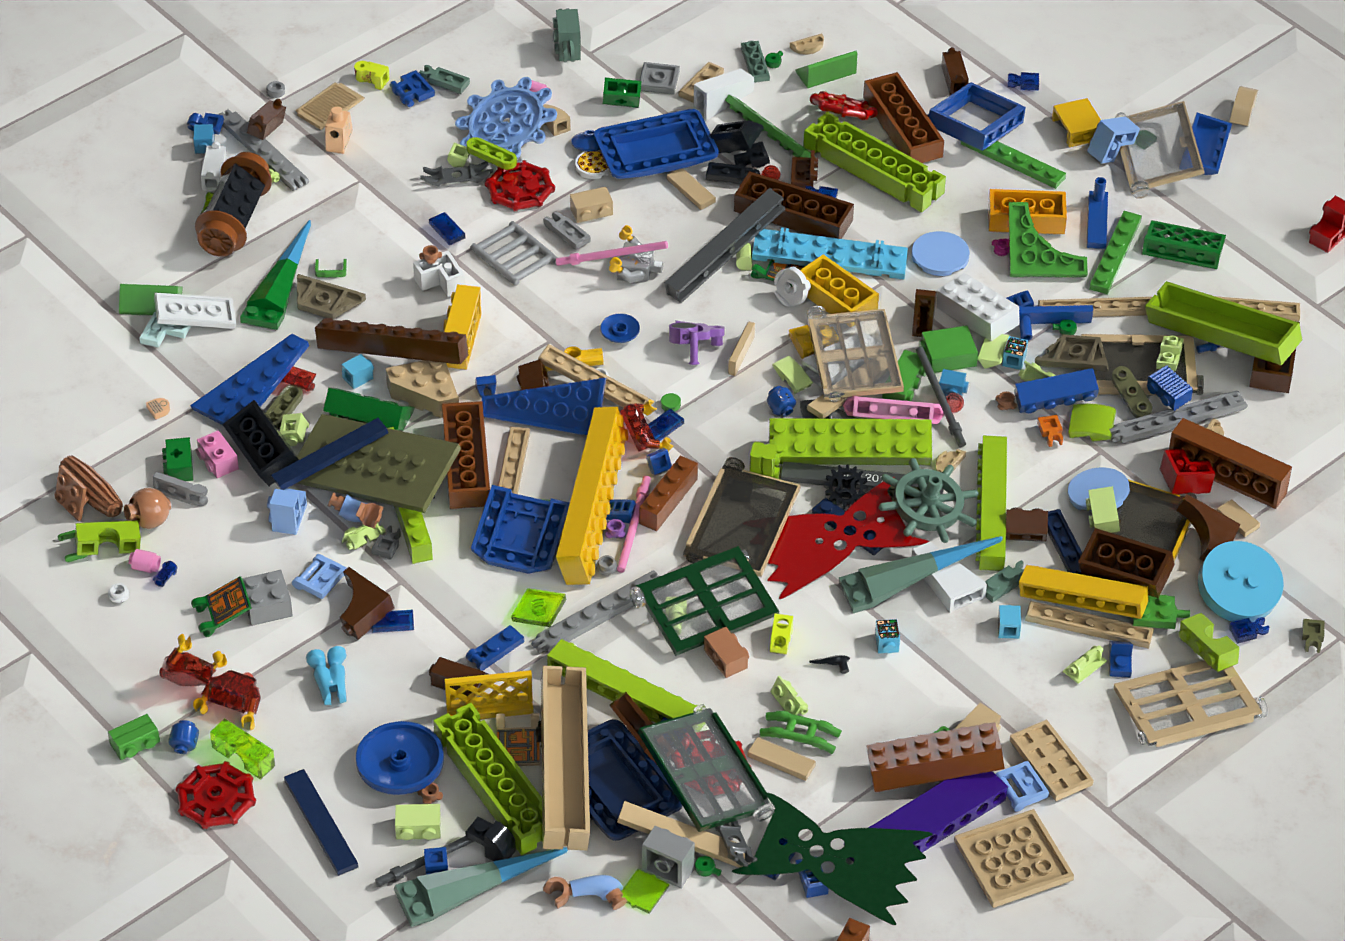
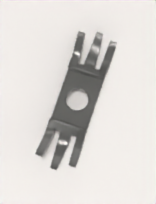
M487 161L479 165L469 164V166L443 169L440 166L436 169L423 167V172L431 176L421 175L420 179L438 187L444 183L475 181L478 183L488 178L493 173V169L482 171L488 166ZM460 172L462 176L456 178L452 176V173Z
M738 821L731 822V826L727 823L715 827V830L720 832L727 848L729 859L736 861L740 866H748L747 862L757 861V858L751 853V847H748ZM728 838H736L737 840H739V843H734L730 841Z

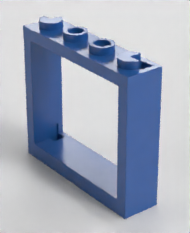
M970 82L932 107L927 116L938 131L983 151L1023 123L1026 107ZM969 102H972L1002 117L980 131L950 117V115Z

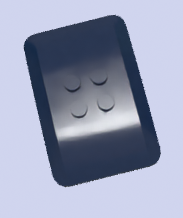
M611 719L588 730L590 818L609 839L619 841L639 831L617 823L624 801L666 817L682 809V804L660 768L646 754L639 742L621 721Z

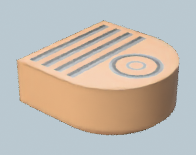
M156 398L146 402V407L155 420L166 416L170 412L169 401L164 398Z

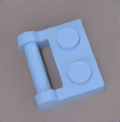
M317 554L310 566L299 577L294 578L292 585L298 590L303 589L323 599L344 577L343 571L347 568L321 554ZM319 567H321V569L309 581H307L311 577V575Z
M1028 761L996 773L1008 786L1007 797L1011 801V807L1015 812L1021 811L1025 806L1049 797V791ZM1011 778L1022 793V797L1019 798L1007 779Z

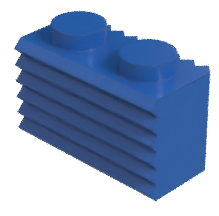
M1168 365L1148 376V391L1153 395L1156 394L1161 399L1163 405L1169 406L1175 411L1185 403H1188V401H1191L1192 386L1187 384Z

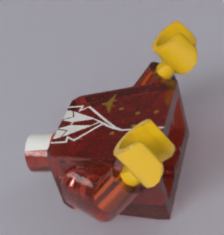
M653 400L647 401L644 405L641 403L627 404L620 411L639 452L647 448L656 450L658 448H665L669 452L674 445L670 444L671 439L665 437L660 442L654 438L644 414L650 415L657 409L651 406L654 403Z
M181 634L177 638L178 648H174L171 654L165 657L159 674L162 679H167L180 686H207L211 683L212 675L217 671L216 668L226 666L227 659L225 654L217 651L212 655L214 662L211 664L188 652H183L191 649L192 642L190 636L185 640L184 634Z
M229 670L220 676L212 677L203 689L202 697L194 700V709L197 711L201 706V714H205L208 711L206 701L241 713L248 712L241 718L242 728H244L246 722H251L250 730H253L255 727L253 715L257 713L261 700L259 688L256 687L257 680L249 672L242 674L233 670Z

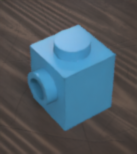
M213 124L194 125L193 140L195 154H205L206 147L212 146L215 139Z
M943 369L939 384L945 398L961 401L963 393L967 394L969 382L966 381V373Z

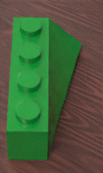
M328 387L323 411L329 412L330 416L339 418L345 416L348 417V420L364 421L366 424L379 418L386 428L394 427V430H404L415 407L399 406L396 402L380 401V399L375 397L361 396L359 393Z

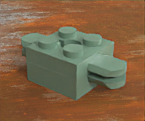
M578 9L556 10V17L553 18V28H556L553 31V42H557L554 43L555 54H558L559 61L575 62V60H581Z

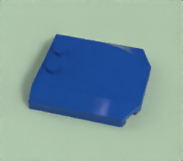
M492 485L471 550L488 565L527 574L550 570L560 543L570 502L552 498L550 501L514 494L512 489Z

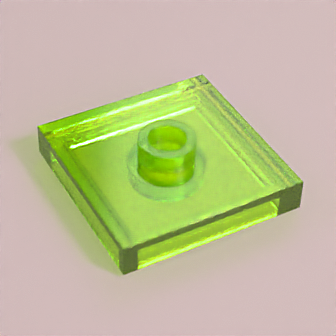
M527 588L511 615L512 622L551 627L567 600L566 594Z

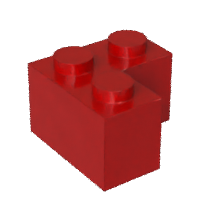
M1336 195L1330 201L1327 200L1322 208L1324 212L1321 220L1317 224L1312 225L1309 230V243L1327 253L1345 238V200Z
M1184 449L1164 450L1160 471L1172 494L1211 492L1215 472L1209 461L1190 462Z

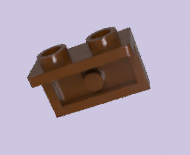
M811 150V158L792 157V185L813 189L814 181H817L818 170H814V168L818 169V157H815V150Z

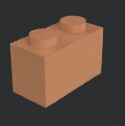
M727 627L704 636V651L725 678L748 668L749 653L747 649L739 644L736 635L731 633Z

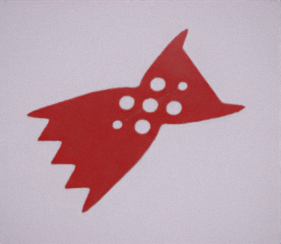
M881 482L852 504L844 515L800 514L788 516L768 561V564H775L779 567L767 580L788 583L779 599H782L832 570L859 545L864 547H906L923 545L930 541L912 537L911 535L905 536L903 531L906 526L896 509L888 511L879 510L881 503L892 502L887 492L891 485ZM857 511H863L866 513V518L862 521H857L853 515ZM883 517L885 521L879 523L877 522V518ZM776 518L756 520L743 524L747 527L761 529V532L750 542V545L764 546L768 536H764L767 524L773 525ZM828 521H834L837 524V528L833 531H827L824 528V524ZM851 525L857 531L854 535H846L844 528ZM867 530H873L876 532V537L872 540H867L863 537V534ZM817 538L823 539L821 544H817L815 541ZM838 540H843L847 543V547L843 550H837L834 547V543Z

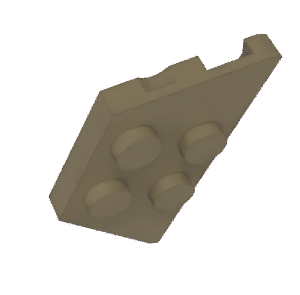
M301 274L297 275V307L299 310L335 319L366 300L365 293Z
M1063 334L1054 344H1051L1046 349L1047 353L1045 355L1035 358V363L1038 366L1084 370L1093 368V370L1097 371L1109 370L1101 337Z

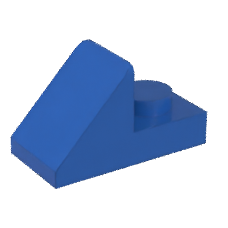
M1109 641L1111 677L1131 678V656L1133 649L1131 642Z

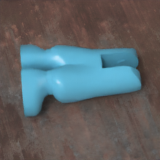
M335 646L328 650L327 660L330 666L329 669L326 668V658L322 650H311L306 655L308 665L315 669L313 675L325 705H331V692H337L340 704L347 701L345 668L341 665L347 655L345 648L341 646Z

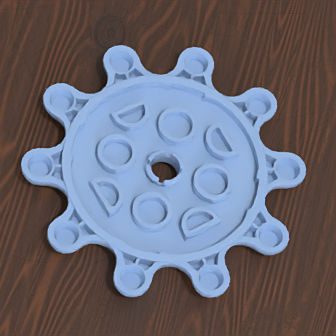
M529 77L521 78L518 84L511 88L506 87L503 80H495L491 84L492 91L488 96L471 95L467 99L468 105L473 108L472 113L468 116L459 117L455 122L457 128L469 130V134L461 140L460 145L466 146L470 138L478 137L513 152L518 159L521 156L522 145L527 142L541 144L545 141L546 135L540 130V127L544 123L552 122L557 118V111L554 108L543 107L551 99V89L543 88L537 92H531L532 81ZM506 118H510L509 123L507 121L503 122V120Z

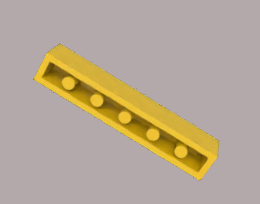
M1026 565L1019 580L1020 597L1142 619L1148 604V587L1099 577Z

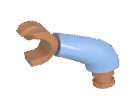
M333 492L327 505L328 507L334 506V509L339 511L338 515L350 522H362L363 525L375 529L377 522L382 517L383 506L375 503L361 502L348 494L346 497L341 495L337 497L335 496L336 493Z
M609 875L584 877L569 881V884L561 877H553L543 886V891L547 894H551L554 891H561L563 893L555 899L557 909L568 902L569 895L573 897L597 895L602 900H608L609 903H613L611 906L613 910L619 909L627 903L626 898H622V884Z

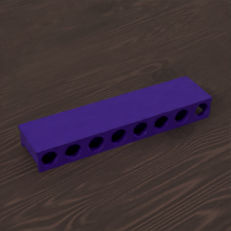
M993 771L947 779L868 828L931 832L933 838L929 842L927 840L931 836L913 842L923 853L1006 801L1008 786Z

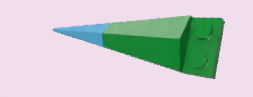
M310 220L249 298L247 306L240 316L241 323L278 330L285 317L300 257L311 227Z

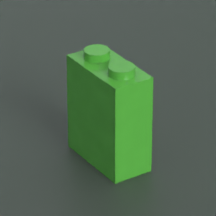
M968 325L922 332L919 347H923L934 373L942 372L943 369L957 370L977 367L978 351Z

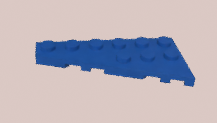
M294 334L289 335L191 404L192 410L222 425L253 400L262 406L309 347L308 341Z
M606 378L482 396L483 415L492 419L587 435L594 407H602Z

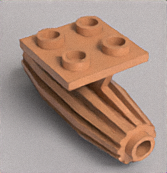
M73 455L67 456L60 462L55 499L78 521L82 520L83 508L86 503L107 517H115L122 512L123 502L112 486L91 466Z

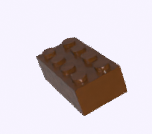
M1296 349L1282 365L1254 357L1249 387L1289 393Z
M1097 528L1094 529L1078 561L1082 575L1148 587V595L1159 598L1175 565L1172 551Z

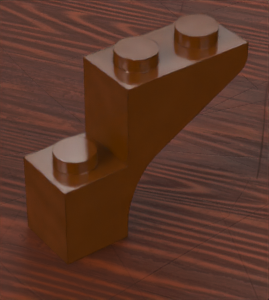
M624 692L610 704V707L636 738L646 754L655 762L638 734L639 728L653 723L631 696ZM662 735L654 737L666 759L674 754L673 749Z

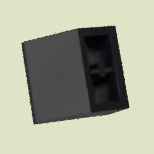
M749 120L717 124L710 136L714 139L719 153L747 151L752 148L764 127Z

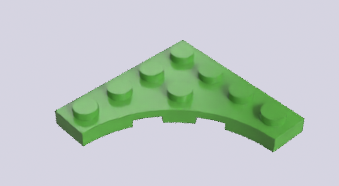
M1009 202L1010 277H1087V257L1062 253L1051 247V244L1040 236L1034 228L1028 202Z

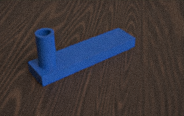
M1103 177L1096 178L1094 191H1089L1087 248L1106 249L1108 192H1105L1106 179Z
M1093 305L1019 307L1021 339L1029 341L1033 338L1031 324H1060L1061 321L1066 319L1073 320L1075 323H1091Z

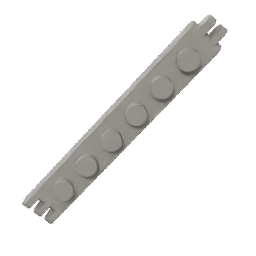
M227 109L225 114L223 112L218 114L223 115L225 119L222 126L251 153L262 157L267 162L269 169L272 168L275 172H278L280 180L292 191L296 190L297 187H302L303 183L305 185L309 183V179L270 142L248 134L249 123L236 111L232 113Z
M1239 391L1225 393L1182 405L1175 411L1168 409L1115 424L1113 428L1109 429L1112 434L1111 440L1113 442L1121 441L1122 443L1173 430L1182 418L1198 423L1244 410L1248 405L1243 397L1240 396Z
M653 570L537 634L536 639L531 643L532 646L539 653H543L546 650L550 652L561 639L570 642L642 602L645 599L636 585L657 578L659 575ZM667 585L651 591L652 594L654 595L660 592L661 590L665 589Z

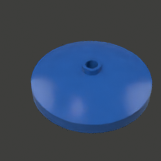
M407 721L391 722L373 729L361 740L356 751L357 770L362 780L371 788L392 795L410 794L422 790L438 777L444 764L443 746L437 735L423 725Z

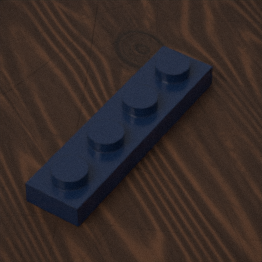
M826 497L812 508V514H834L841 516L846 512ZM834 521L826 522L833 529L837 528V524ZM851 525L844 528L846 535H854L857 531ZM867 530L864 532L863 537L867 540H872L876 537V532ZM860 546L872 555H876L884 548Z

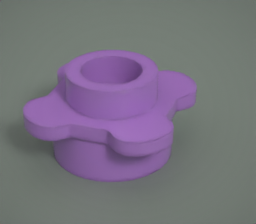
M618 519L610 520L607 522L605 536L607 538H624L626 536L624 532L625 523Z

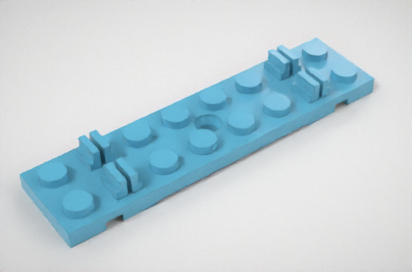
M781 228V231L763 229L755 236L752 260L767 262V259L775 260V263L807 266L824 254L848 272L873 276L887 274L889 278L904 279L908 248L885 245L884 241H881V244H879V240H876V243L792 233L789 232V228H786L785 232L784 228Z

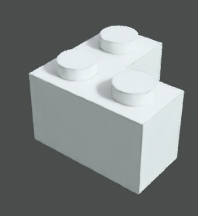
M449 250L442 252V258H438L434 264H428L424 259L413 262L414 280L422 291L440 285L447 297H450L452 292L456 291L457 284L465 285V274Z

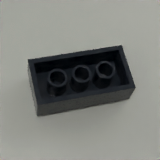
M255 400L222 424L257 475L269 487L275 483L271 476L272 474L300 460L267 413Z

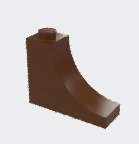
M916 289L912 336L922 337V332L932 331L936 291Z
M1188 494L1185 495L1176 509L1196 529L1201 541V555L1199 559L1202 561L1218 545L1234 541L1241 525Z
M348 567L343 573L348 586L353 589V597L346 611L340 616L343 625L341 628L348 636L352 635L359 640L394 610L395 607L390 594Z

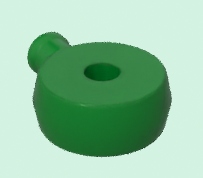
M778 51V53L767 54L765 57L767 67L778 68L782 62L781 56H783V52Z
M1066 319L1061 321L1060 324H1053L1052 330H1059L1062 335H1074L1077 331V325L1073 320Z
M701 856L695 862L694 867L698 875L703 877L712 874L718 877L721 875L722 870L716 868L715 862L711 857Z

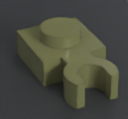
M1303 619L1302 640H1306L1304 648L1306 652L1309 651L1310 646H1315L1317 653H1320L1321 642L1324 641L1325 621Z

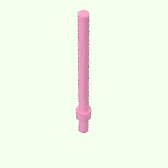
M667 241L580 255L579 253H574L567 257L556 258L557 266L566 264L578 265L585 261L667 249L668 243Z
M649 476L643 477L641 486L637 489L635 508L617 566V571L621 573L625 571L639 523V507L650 492L648 488L651 478Z

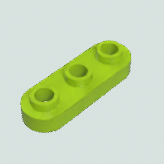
M478 137L470 138L467 141L466 150L469 154L505 170L516 167L517 156L513 152Z

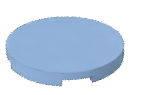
M936 231L926 233L920 236L912 247L913 262L921 267L924 272L931 275H951L953 272L964 269L969 261L970 251L967 243L959 236L949 232Z
M1104 467L1088 469L1076 475L1069 483V500L1078 510H1087L1085 499L1089 498L1088 490L1113 486L1116 507L1119 508L1130 494L1129 482L1123 473L1115 469Z

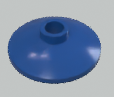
M586 130L572 138V145L576 149L582 151L600 150L594 138V130Z
M627 314L610 315L601 323L602 335L607 340L616 343L629 342L636 338L640 331L639 322Z

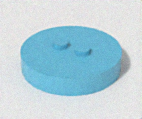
M1230 541L1220 544L1207 555L1199 569L1198 588L1204 602L1214 613L1235 623H1253L1265 618L1272 612L1283 593L1284 581L1277 562L1268 552L1252 543Z

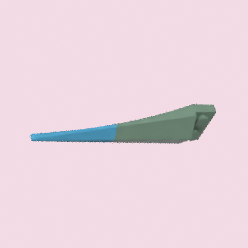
M1002 536L860 568L858 572L839 577V584L854 614L873 608L921 579L1001 542Z
M564 847L563 850L554 849L417 876L416 879L396 884L394 891L410 926L413 927L430 922L481 893L567 853L568 850L567 847Z

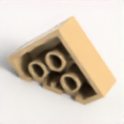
M422 360L386 368L387 387L391 398L399 401L401 399L408 402L409 406L421 411L426 409L433 412V415L439 418L443 417L442 404L459 403V397L446 363Z

